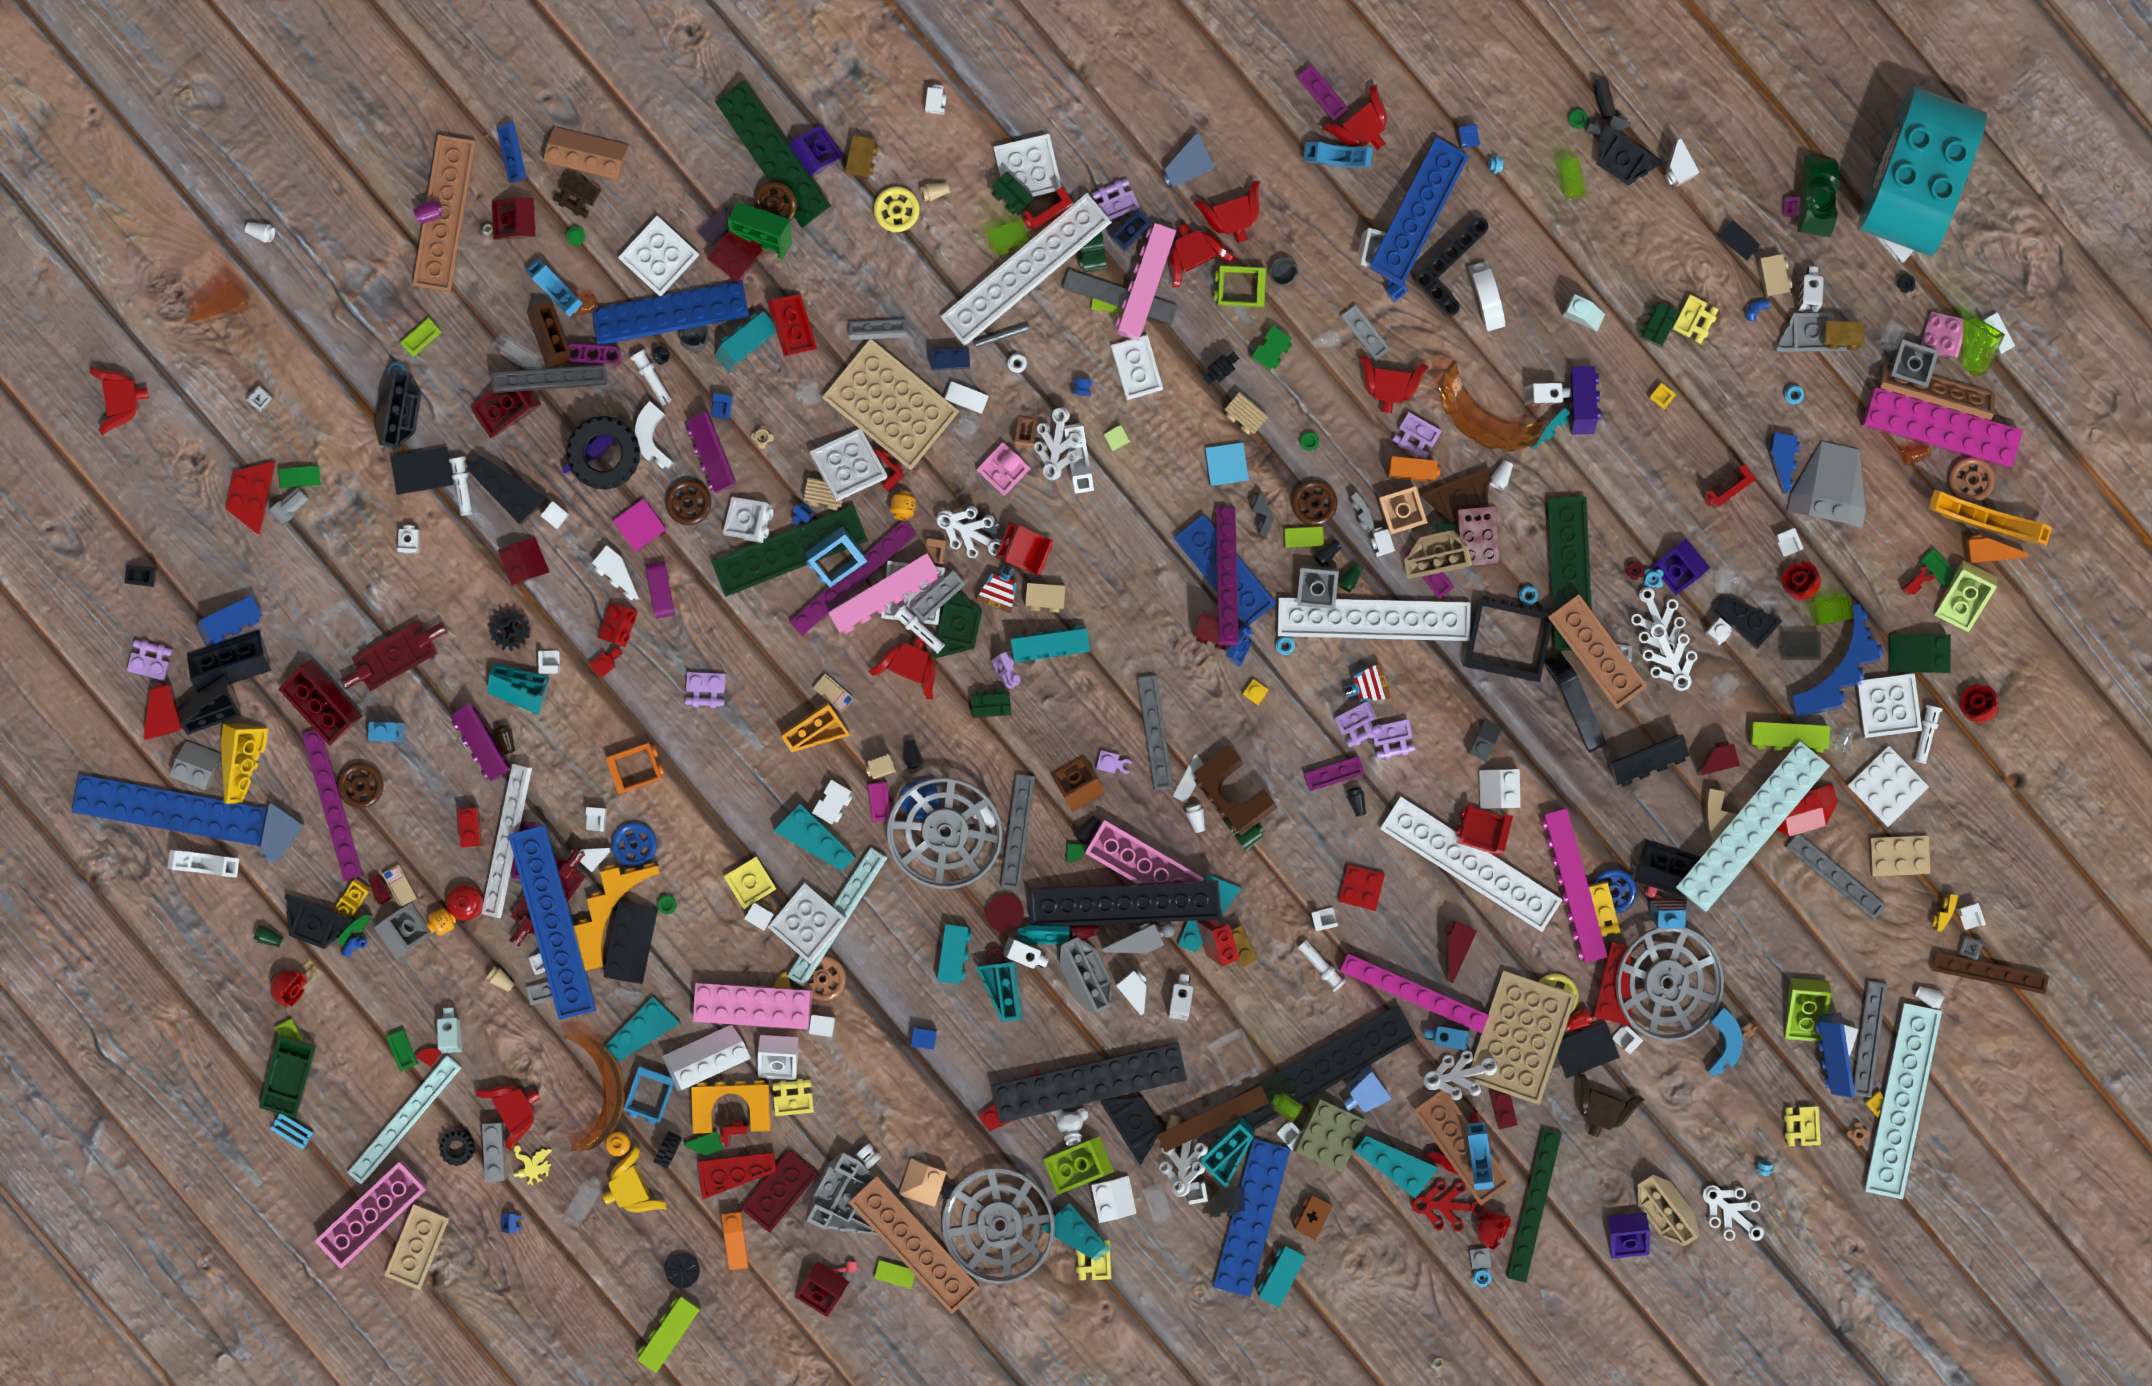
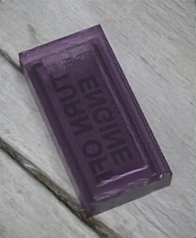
M724 205L697 230L709 245L729 229L728 218L731 211Z

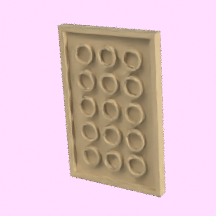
M872 339L865 344L822 397L910 471L960 412Z
M1503 971L1488 1014L1489 1017L1484 1026L1471 1068L1481 1066L1484 1059L1492 1058L1496 1061L1497 1071L1493 1075L1483 1073L1467 1077L1466 1080L1540 1105L1577 995Z

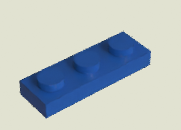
M514 122L496 127L509 183H516L526 179Z

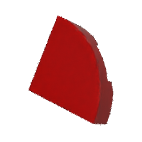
M427 1048L420 1051L415 1057L432 1067L442 1052L438 1048Z

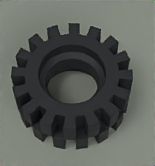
M455 1130L446 1134L440 1141L439 1147L440 1156L443 1157V1161L454 1166L463 1165L468 1162L475 1152L473 1138L461 1130ZM453 1141L463 1143L464 1152L461 1155L456 1156L451 1153L450 1144Z
M668 1131L657 1152L654 1163L668 1169L682 1141V1137Z

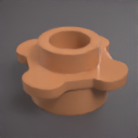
M1753 1022L1741 1028L1742 1037L1746 1036L1748 1039L1757 1033L1755 1030L1759 1027H1755Z
M1855 1123L1854 1127L1847 1132V1137L1854 1140L1857 1146H1861L1865 1138L1870 1137V1132L1865 1130L1861 1123Z

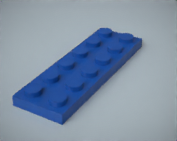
M1203 514L1179 533L1174 540L1217 591L1216 529ZM1237 556L1238 618L1243 625L1249 626L1276 603Z

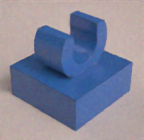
M1389 279L1386 281L1389 288L1386 292L1393 303L1408 292L1405 283L1403 286H1399Z
M802 501L792 510L796 515L791 521L796 525L802 521L807 523L816 513Z
M501 1212V1232L516 1233V1230H522L521 1226H516V1220L523 1219V1217L510 1212Z

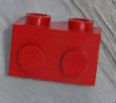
M609 602L597 638L626 647L638 612Z
M744 1120L733 1121L730 1125H725L722 1131H720V1141L724 1142V1147L731 1144L730 1135L747 1134L749 1132V1124H745Z

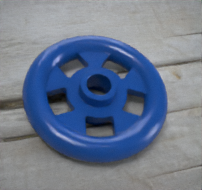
M629 822L616 830L612 838L611 848L614 857L622 865L638 868L648 864L655 856L657 839L654 832L647 825L640 822ZM633 830L634 835L627 838L625 832ZM642 832L648 837L645 842L639 837ZM619 841H625V850L619 849ZM632 841H636L638 844L635 849L631 847ZM644 846L649 849L645 856L640 854ZM627 854H636L635 860L627 859Z
M1608 869L1601 872L1592 884L1603 882L1604 879L1610 877L1612 882L1608 883L1609 889L1617 888L1618 890L1615 894L1611 893L1612 900H1618V905L1614 906L1616 914L1629 909L1637 896V886L1633 877L1621 869ZM1620 877L1626 881L1624 886L1617 882ZM1624 891L1629 892L1627 900L1621 898Z

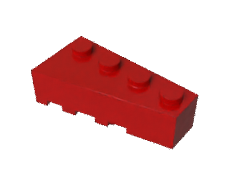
M1609 941L1608 957L1605 958L1592 1016L1632 1026L1622 1013L1616 994L1618 966L1629 946ZM1631 953L1625 962L1629 966H1631ZM1622 971L1621 994L1623 1003L1631 998L1629 989L1630 974ZM1630 1008V1009L1627 1010V1012H1628V1014L1630 1015V1017L1632 1018L1631 1008Z

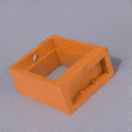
M1391 456L1389 458L1387 478L1434 482L1436 478L1440 477L1441 466L1437 465L1438 461Z
M647 743L606 757L618 794L663 779L662 775L665 773L662 764L657 763L656 757L658 752L655 745L651 746V743ZM647 749L656 776L625 787L616 760Z

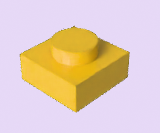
M1660 383L1649 399L1664 410L1676 394L1663 383Z
M1253 679L1242 695L1256 705H1259L1269 689Z

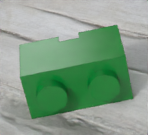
M1272 326L1264 338L1266 343L1264 346H1258L1251 359L1268 371L1272 368L1276 369L1282 361L1279 359L1282 352L1287 353L1292 346L1290 343L1292 338L1275 326Z

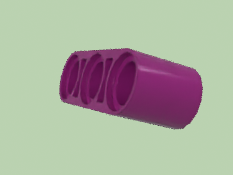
M568 345L570 351L573 348L579 350L578 357H568V360L574 363L617 365L622 359L620 350L613 346ZM595 349L598 351V357L592 360L589 358V352ZM610 351L617 352L618 356L614 361L608 359Z
M666 562L646 564L655 618L675 616Z

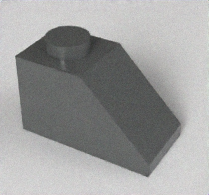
M1484 719L1468 754L1487 762L1502 727Z

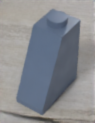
M1199 133L1193 136L1164 170V181L1167 186L1171 185L1172 189L1214 170V165Z
M270 803L268 806L260 852L264 854L262 857L270 863L280 861L305 825L275 803Z

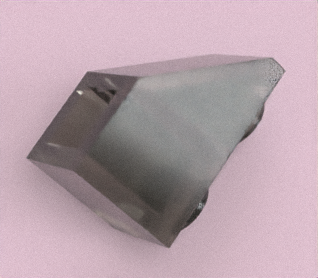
M1244 1188L1219 1189L1202 1209V1213L1209 1214V1217H1221V1213H1227V1216L1239 1215V1212L1245 1211Z

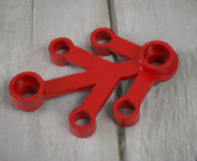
M1438 1180L1435 1183V1187L1426 1195H1418L1411 1201L1413 1211L1418 1214H1425L1433 1223L1434 1229L1438 1231L1444 1228V1221L1437 1218L1430 1209H1438L1452 1224V1228L1456 1232L1462 1231L1464 1224L1461 1220H1457L1449 1210L1472 1211L1476 1216H1482L1486 1212L1485 1203L1481 1205L1480 1211L1475 1210V1205L1479 1204L1477 1200L1473 1203L1450 1202L1459 1193L1465 1192L1466 1185L1462 1181L1456 1182L1454 1188L1439 1201L1431 1200L1439 1192H1444L1447 1189V1184L1443 1180ZM1439 1183H1444L1442 1190L1437 1187ZM1463 1184V1190L1458 1191L1457 1185ZM1423 1201L1424 1206L1419 1208L1417 1202ZM1437 1221L1442 1222V1226L1440 1228L1435 1227V1223ZM1456 1222L1461 1223L1460 1229H1455L1454 1224Z

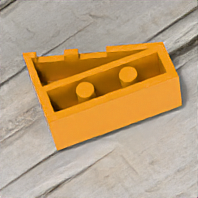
M826 702L780 733L790 751L795 752L842 737H848L850 733L829 702Z

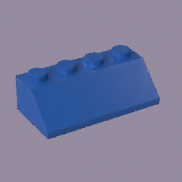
M1842 1013L1819 1015L1816 1029L1817 1034L1822 1036V1040L1818 1042L1820 1052H1824L1825 1058L1821 1059L1823 1070H1827L1828 1074L1827 1077H1824L1825 1086L1830 1088V1092L1833 1095L1855 1097Z

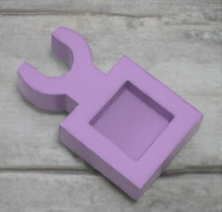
M1101 750L1096 769L1115 774L1117 768L1122 773L1128 774L1129 771L1123 769V764H1131L1132 761L1128 759L1119 761L1118 754Z

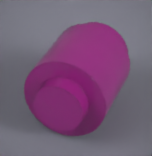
M435 200L418 205V208L413 209L417 222H423V224L441 218L443 213L440 202L436 203Z

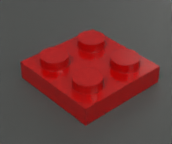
M1347 864L1338 902L1376 911L1385 874Z

